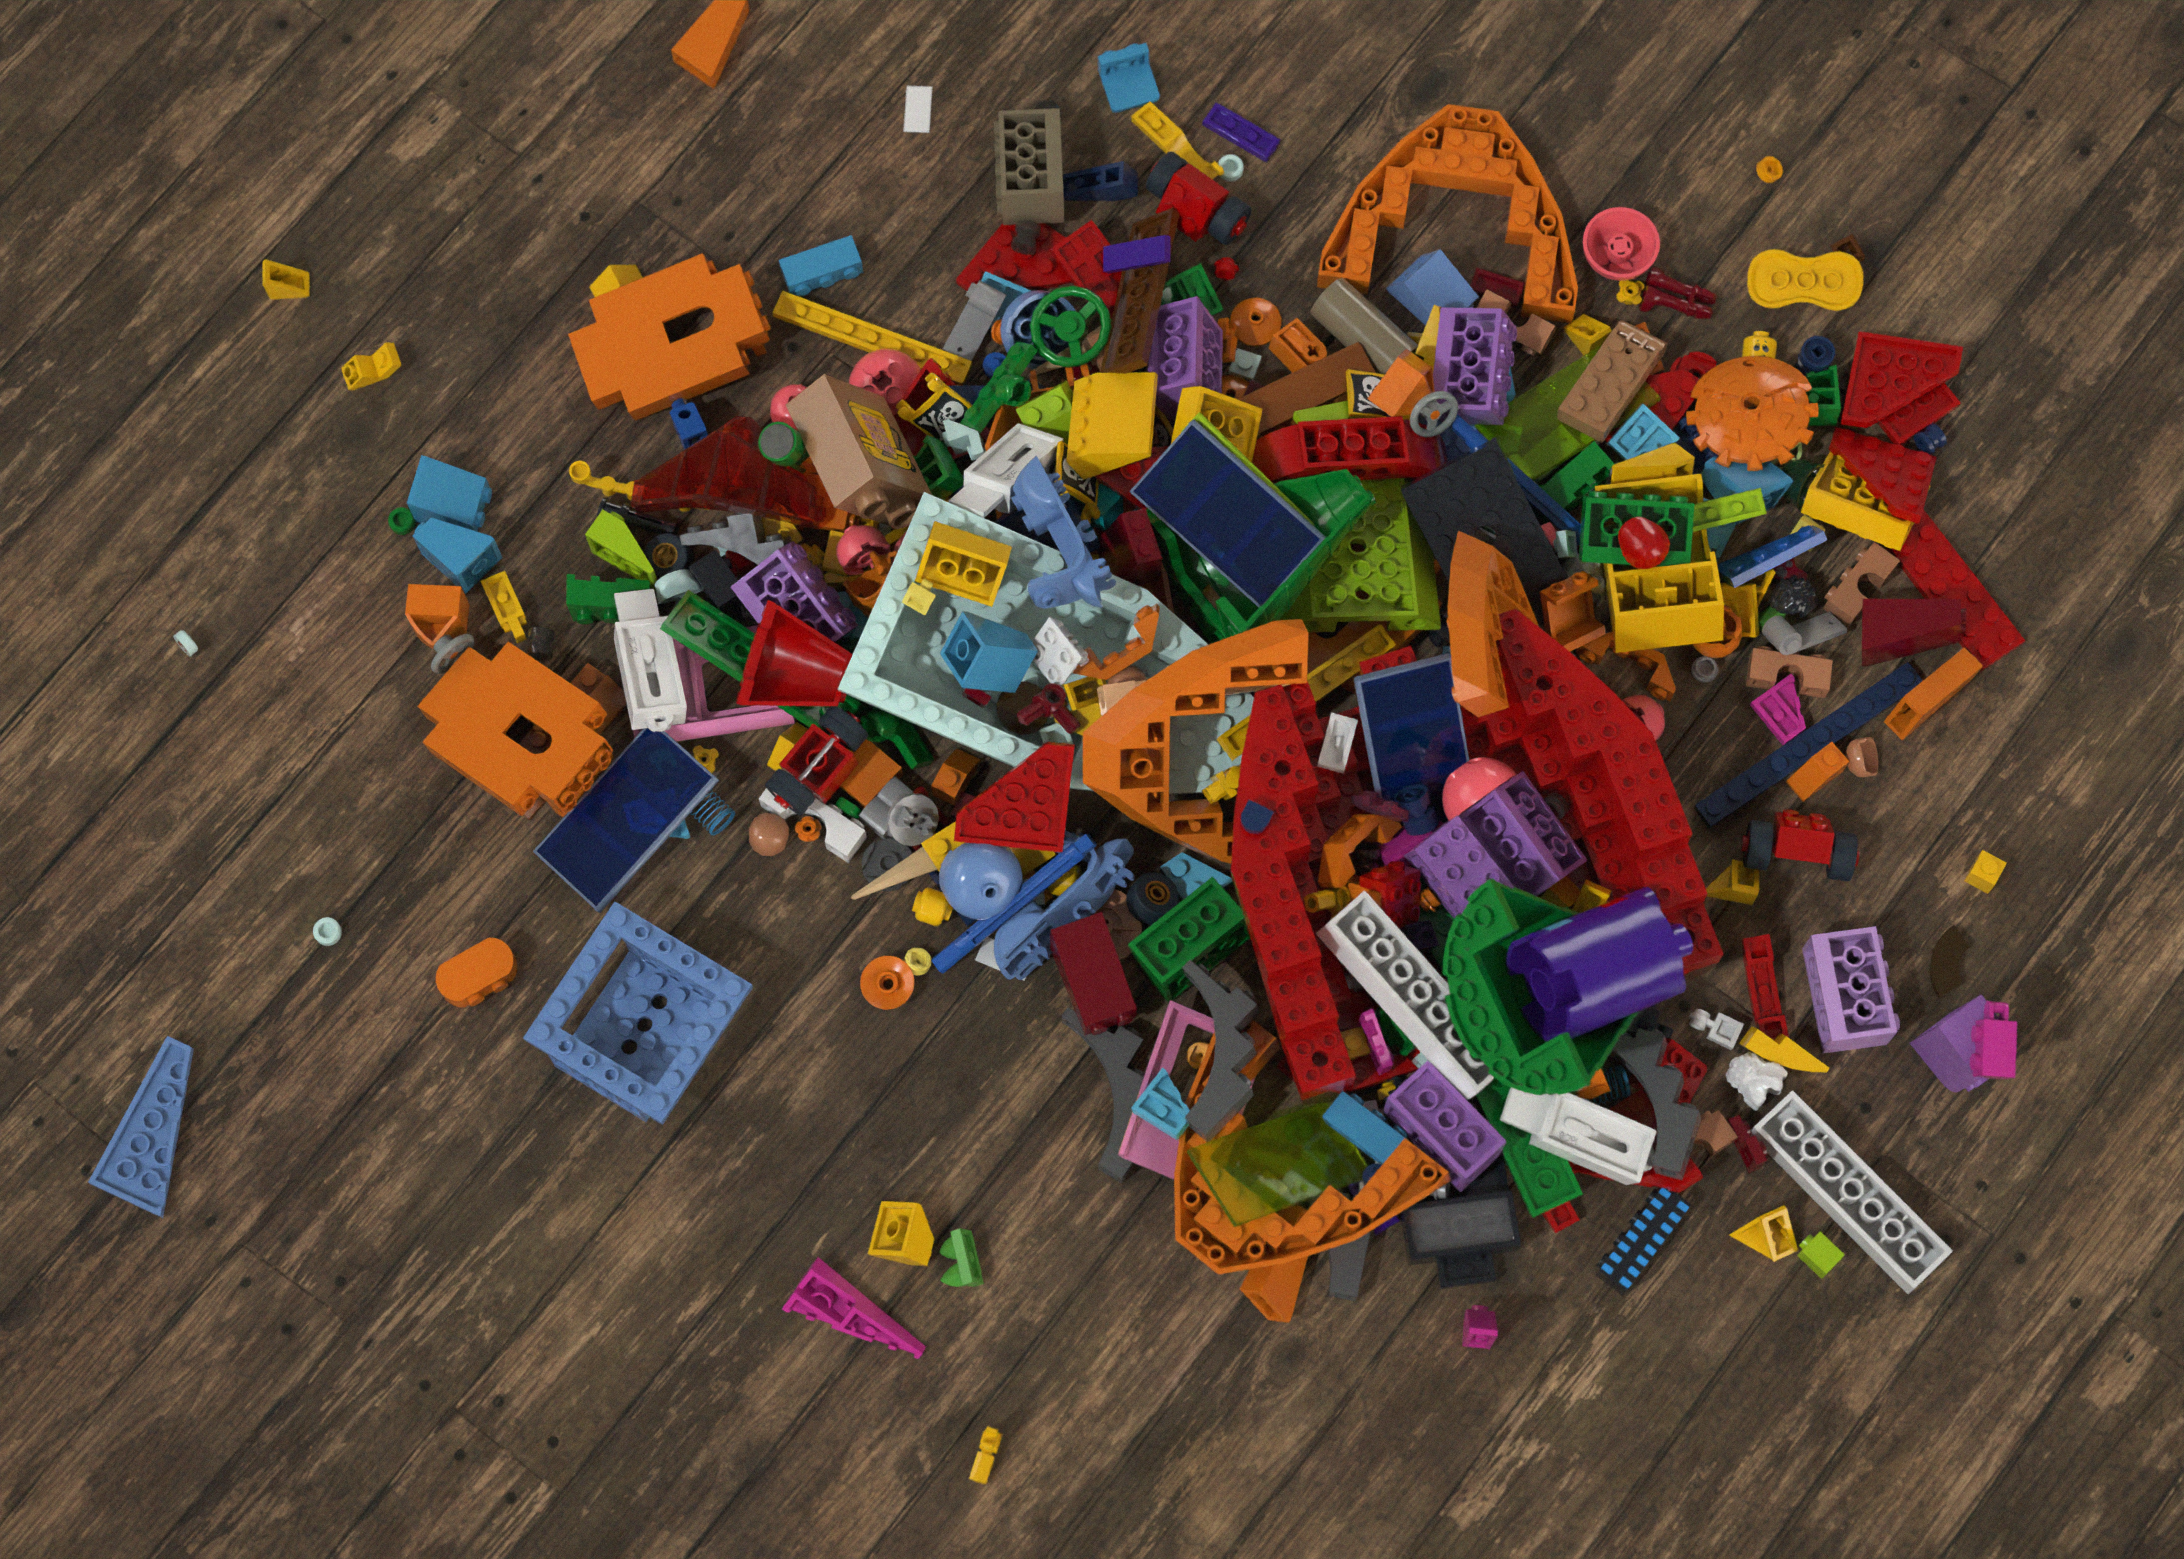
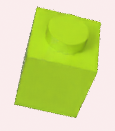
M1821 1231L1815 1237L1809 1234L1799 1245L1803 1250L1797 1255L1821 1279L1845 1256Z

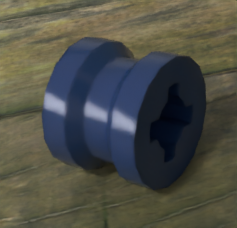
M1934 423L1929 424L1924 432H1918L1914 435V441L1918 449L1929 455H1932L1937 447L1942 448L1947 444L1945 434Z

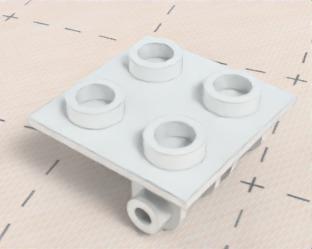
M1052 617L1048 618L1032 641L1038 650L1033 661L1050 683H1055L1062 687L1078 664L1084 666L1089 662V659L1087 657L1088 653L1080 645L1077 646V639L1072 640L1074 636L1066 629L1064 623Z

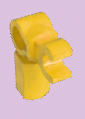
M1328 887L1324 891L1308 894L1304 897L1305 909L1312 913L1328 909V912H1331L1330 920H1332L1349 904V890L1346 887Z
M987 1426L983 1432L979 1449H982V1451L977 1452L969 1480L984 1485L987 1484L995 1457L992 1455L997 1453L1002 1439V1433H999L998 1429Z

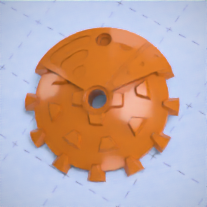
M1740 357L1717 365L1703 375L1696 383L1691 397L1697 399L1695 411L1686 412L1687 426L1696 425L1699 437L1693 439V442L1700 451L1708 447L1719 455L1715 460L1716 463L1728 468L1732 461L1747 464V471L1763 470L1762 463L1774 459H1778L1780 464L1788 462L1794 458L1790 451L1799 442L1806 445L1810 442L1814 432L1807 428L1810 417H1818V403H1809L1806 392L1812 390L1811 384L1793 366L1769 357Z

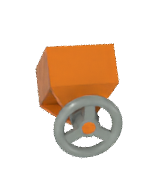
M1407 348L1396 358L1367 398L1391 417L1411 415L1410 425L1412 430L1423 437H1432L1444 432L1454 422L1458 412L1457 400L1451 393L1435 391L1432 367ZM1436 399H1445L1447 401L1440 405ZM1450 409L1447 418L1436 427L1437 420L1444 412ZM1419 414L1428 421L1427 429L1419 426Z
M408 584L405 615L417 637L437 652L432 660L431 670L435 674L446 673L468 647L473 649L474 638L472 635L467 634L470 604L461 586ZM442 659H446L445 664L439 666Z

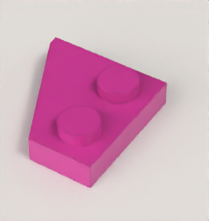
M1792 673L1750 704L1782 745H1785L1806 729L1804 718L1800 712V700L1796 694L1795 679Z
M1373 1009L1362 1013L1356 1028L1362 1027L1370 1049L1369 1055L1378 1074L1381 1075L1390 1071L1393 1066L1392 1061H1394V1057L1390 1048L1386 1046Z

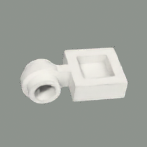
M1695 1009L1694 1012L1690 1013V1026L1701 1031L1708 1027L1710 1031L1706 1037L1707 1039L1729 1050L1734 1048L1743 1028V1023L1720 1012L1716 1015L1714 1021L1709 1019L1711 1015L1704 1010Z

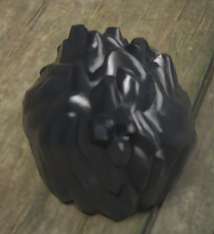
M1797 575L1786 579L1781 578L1768 600L1771 608H1776V611L1779 613H1800V618L1805 617L1812 609L1817 608L1819 605V599L1816 598L1815 594L1816 588L1810 584L1809 580L1805 581L1804 578L1797 579Z

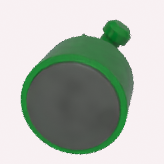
M773 422L767 425L762 430L758 441L762 455L779 466H790L804 474L807 470L802 463L810 455L798 430L784 422Z

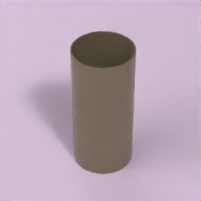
M1339 278L1326 288L1311 309V316L1343 345L1348 347L1359 342L1375 372L1378 374H1386L1396 358L1406 348L1413 354L1416 353L1418 344L1344 278Z

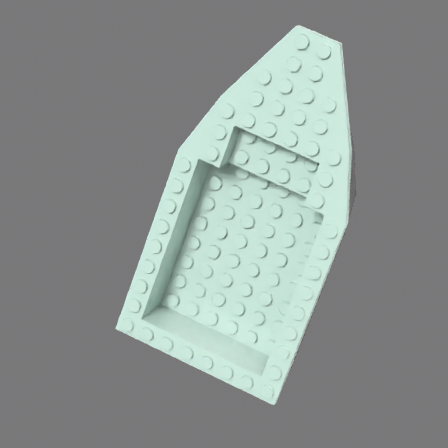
M924 492L844 673L838 691L1014 768L1044 743L1039 730L1032 734L1017 735L1009 732L1001 725L996 712V704L1002 692L982 690L992 697L985 709L963 697L962 693L965 688L961 687L940 655L962 611L970 612L1026 633L1031 641L1036 637L1048 618L1052 617L1064 623L1066 629L1074 636L1072 640L1077 639V646L1080 645L1083 650L1090 646L1099 661L1103 663L1102 660L1108 654L1114 651L1118 654L1126 648L1125 645L1135 637L1142 638L1133 625L1136 612L1146 605L1152 607L1158 604L1160 612L1152 651L1131 664L1141 669L1147 680L1191 651L1208 644L1148 590L1114 575L1110 579H1115L1116 585L1111 589L1100 591L1103 608L1094 607L1083 599L1053 608L1043 609L1037 607L1029 595L1027 584L1031 579L1043 577L1042 573L1044 572L1051 575L1067 569L1068 565L1061 552ZM934 521L1012 546L1009 560L992 607L931 587L930 592L935 594L936 597L926 615L902 603L911 583L914 582L919 586L921 584L915 582V578ZM1032 661L1022 681L1036 684L1043 690L1047 684H1050V681ZM1072 673L1065 684L1087 676ZM1250 692L1225 696V713L1170 716L1169 795L1202 793L1201 790L1213 783L1210 777L1232 766L1241 764L1242 755L1232 761L1216 739L1251 714L1254 697ZM1068 702V705H1067L1066 707L1069 709V711H1071V708H1070V705H1069V702ZM1048 717L1047 722L1041 729L1056 724L1054 717ZM1074 732L1070 734L1074 743L1070 789L1093 791L1083 783V736Z

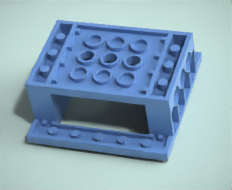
M614 902L523 1039L546 1053L556 1068L644 1122H647L650 1117L663 1125L752 990L753 985L617 902ZM620 940H624L629 950L628 954L574 1035L572 1036L562 1030V1027ZM658 996L667 998V1005L663 1009H656L652 1005L653 1000ZM642 1019H650L652 1021V1027L647 1032L639 1031L637 1028L639 1021ZM628 1041H633L637 1043L636 1052L630 1055L625 1054L622 1050L623 1045Z

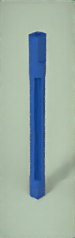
M1458 414L1449 427L1465 441V444L1471 450L1489 441L1478 430L1475 431ZM1508 459L1528 502L1560 531H1575L1578 546L1580 544L1581 524Z
M1085 834L1078 841L1069 845L1063 852L1021 885L1020 892L1015 895L1011 903L1002 912L986 920H978L933 957L931 961L938 971L942 974L945 973L1085 858V855L1097 846L1089 834Z

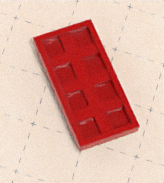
M1090 220L1052 247L1050 252L1075 286L1088 288L1102 298L1109 310L1110 319H1112L1122 271L1115 273L1103 272V247L1109 246L1110 243L1093 220Z

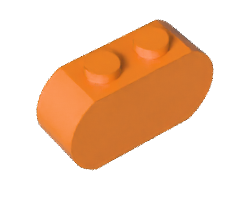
M487 938L442 963L436 973V985L442 996L451 1005L462 1008L469 1005L476 1006L485 999L486 995L493 991L494 993L501 992L508 987V983L513 981L516 976L517 961L505 942L497 938Z

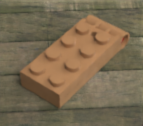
M1624 320L1619 321L1616 328L1612 330L1558 408L1557 420L1603 443L1658 361L1663 357L1668 343Z

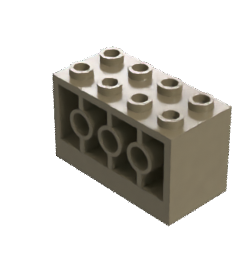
M1060 108L998 111L999 121H994L997 215H1003V225L1064 223Z

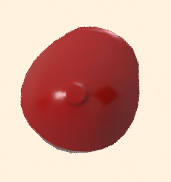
M1634 517L1626 521L1618 533L1622 554L1626 561L1635 568H1653L1660 564L1669 552L1670 542L1666 532L1658 524L1644 517Z

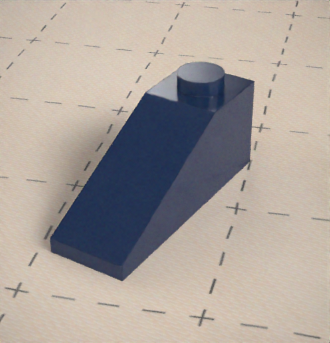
M1121 161L1063 174L1064 201H1118L1137 197L1138 172L1126 162Z

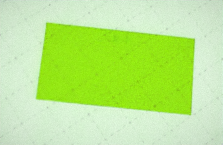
M1602 345L1509 402L1508 415L1504 417L1503 425L1474 424V428L1487 440L1496 437L1506 457L1533 481L1588 447L1593 441L1597 440L1557 420L1558 408ZM1646 381L1611 431L1624 424L1641 404L1649 408L1661 400V397Z
M1319 1103L1188 1149L1187 1154L1234 1227L1318 1197L1329 1185L1337 1190L1362 1180L1363 1172L1368 1165L1353 1143L1325 1123L1322 1116L1329 1108L1327 1103Z

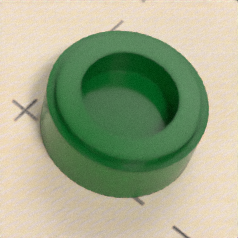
M404 507L394 509L388 517V524L391 530L398 535L410 533L416 524L411 511Z
M842 797L835 804L849 818L858 819L859 814L862 812L857 806Z

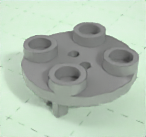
M900 794L888 812L886 830L896 841L903 845L915 846L932 837L937 828L939 820L938 809L934 802L923 794Z

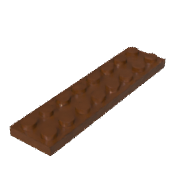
M1173 207L1133 223L1129 242L1167 235L1170 236L1171 256L1179 213ZM1169 263L1122 271L1111 320V331L1105 347L1100 373L1126 374L1148 365Z

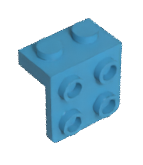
M1147 43L1140 45L1131 44L1125 49L1118 51L1109 50L1098 56V72L1112 112L1125 111L1159 100V91L1149 65Z

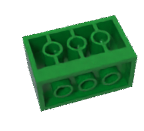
M1589 491V496H1583L1579 560L1581 562L1630 565L1622 554L1618 533L1626 521L1634 517H1644L1658 525H1661L1663 521L1669 525V529L1665 531L1670 542L1669 552L1665 559L1657 566L1690 563L1695 503L1688 502V497L1670 495V500H1661L1659 495L1643 494V499H1635L1632 493L1616 492V497H1607L1605 492ZM1608 518H1612L1616 525L1611 528V531L1607 532V528L1603 527L1604 522H1608Z
M1212 876L1132 940L1128 946L1135 965L1169 1003L1170 1000L1173 1001L1193 985L1185 976L1182 968L1189 960L1196 965L1201 963L1210 971L1251 937L1241 908Z

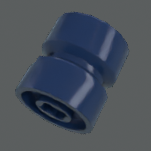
M1822 336L1808 338L1804 342L1796 360V369L1804 376L1809 372L1814 371V373L1828 370L1835 356L1833 343Z
M1413 784L1404 787L1395 794L1394 801L1399 814L1402 815L1401 819L1407 834L1414 836L1423 835L1436 828L1439 824V818L1434 805L1431 804L1432 800L1427 786Z

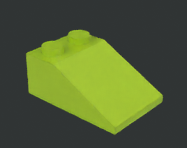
M1066 380L1028 400L1024 405L1018 407L1016 412L1025 426L1063 438L1064 443L1068 444L1073 391Z
M602 510L585 534L591 552L635 579L649 580L652 589L656 591L655 583L657 577L654 569L625 524V519L616 512L612 511L610 514Z

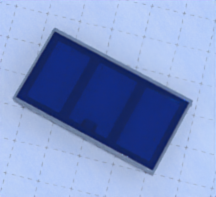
M1194 419L1189 422L1188 426L1129 491L1258 607L1266 603L1279 586L1286 582L1299 565L1326 538Z
M1447 653L1355 677V689L1379 816L1399 822L1403 827L1402 815L1398 812L1394 796L1404 787L1413 784H1423L1427 786L1432 800L1431 804L1434 805L1439 820L1444 824L1448 821L1442 803L1445 782L1451 773L1469 761L1460 704L1455 702L1452 695L1454 682L1450 654Z
M645 728L533 852L585 899L595 911L601 913L719 780L716 775L709 772L665 731L653 732L649 728Z

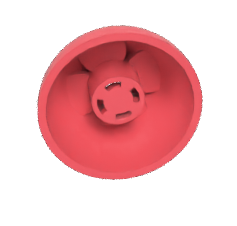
M1625 207L1610 208L1598 213L1588 223L1583 236V250L1590 266L1601 276L1616 281L1631 280L1644 274L1655 262L1660 248L1659 234L1652 221L1641 212Z
M879 349L866 354L857 362L851 372L849 384L885 397L892 412L921 369L904 352L895 349Z
M1479 757L1469 760L1451 773L1445 782L1442 803L1448 820L1457 815L1459 816L1517 774L1507 764L1497 759Z

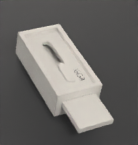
M1018 423L964 471V487L949 500V503L983 518L993 509L1010 514L1016 509L1011 497L1015 496L1012 488L1020 471L1037 455L1045 472L1049 474L1050 466L1056 460L1057 443L1059 441L1064 442V439Z
M654 589L614 593L619 622H615L614 643L632 730L649 728L653 732L668 731L672 725L684 724L687 705L673 638L660 630L661 625L668 616H659Z
M1510 1088L1500 1120L1532 1133L1529 1144L1625 1185L1640 1183L1643 1172L1652 1169L1655 1156L1652 1144L1657 1130L1570 1093L1534 1095Z

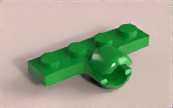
M1016 342L1008 350V355L1001 365L994 370L992 378L981 389L979 397L972 407L965 412L960 424L977 430L980 434L1001 405L1020 407L1029 400L1031 396L1030 382L1023 380L1025 377L1021 376V374L1038 351L1032 344Z
M871 706L873 711L866 712L867 715L861 718L860 724L868 733L866 739L871 742L893 741L911 770L929 766L935 760L910 722Z

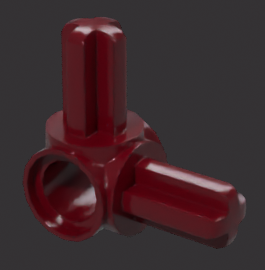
M1055 683L1047 684L1039 694L1032 698L1031 704L1017 713L1019 722L1025 726L1041 716L1054 717L1068 734H1073L1081 726L1079 721L1066 707L1068 702L1065 699L1064 689Z

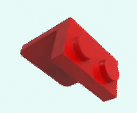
M1391 861L1384 867L1374 868L1371 872L1360 876V887L1381 893V909L1398 928L1418 921L1420 916L1419 901L1421 889L1419 869L1405 866V863L1401 861Z
M1666 1038L1667 1047L1660 1067L1670 1065L1679 1069V1072H1682L1684 1084L1677 1104H1690L1707 1072V1066L1673 1039ZM1632 1074L1629 1079V1085L1634 1089L1645 1090L1635 1075Z

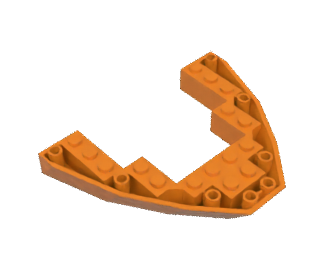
M1447 104L1401 139L1357 186L1322 250L1317 282L1318 288L1326 289L1339 278H1344L1361 294L1368 295L1378 225L1404 228L1410 183L1511 197L1505 243L1530 247L1521 317L1530 318L1534 314L1543 320L1571 323L1574 317L1578 285L1562 213L1533 157L1499 111Z
M1458 531L1450 567L1447 617L1454 682L1452 695L1456 703H1459L1466 710L1480 717L1509 708L1496 646V640L1503 639L1499 614L1517 609L1538 627L1539 625L1513 563L1492 545Z
M1303 620L1272 621L1193 650L1132 689L1083 732V783L1132 820L1190 850L1231 864L1234 822H1223V812L1219 802L1216 801L1210 804L1207 799L1169 801L1170 716L1225 713V688L1307 683L1308 630Z
M1254 1020L1243 1031L1255 1041L1254 1047L1257 1055L1237 1074L1242 1073L1250 1081L1254 1079L1279 1049L1277 1038ZM1215 1031L1185 1101L1189 1110L1199 1100L1209 1080L1215 1055ZM1237 1113L1209 1143L1189 1126L1179 1137L1174 1171L1175 1240L1217 1274L1285 1264L1357 1240L1450 1182V1176L1446 1169L1404 1138L1352 1201L1329 1185L1293 1227L1215 1165L1248 1127L1245 1118L1240 1113Z

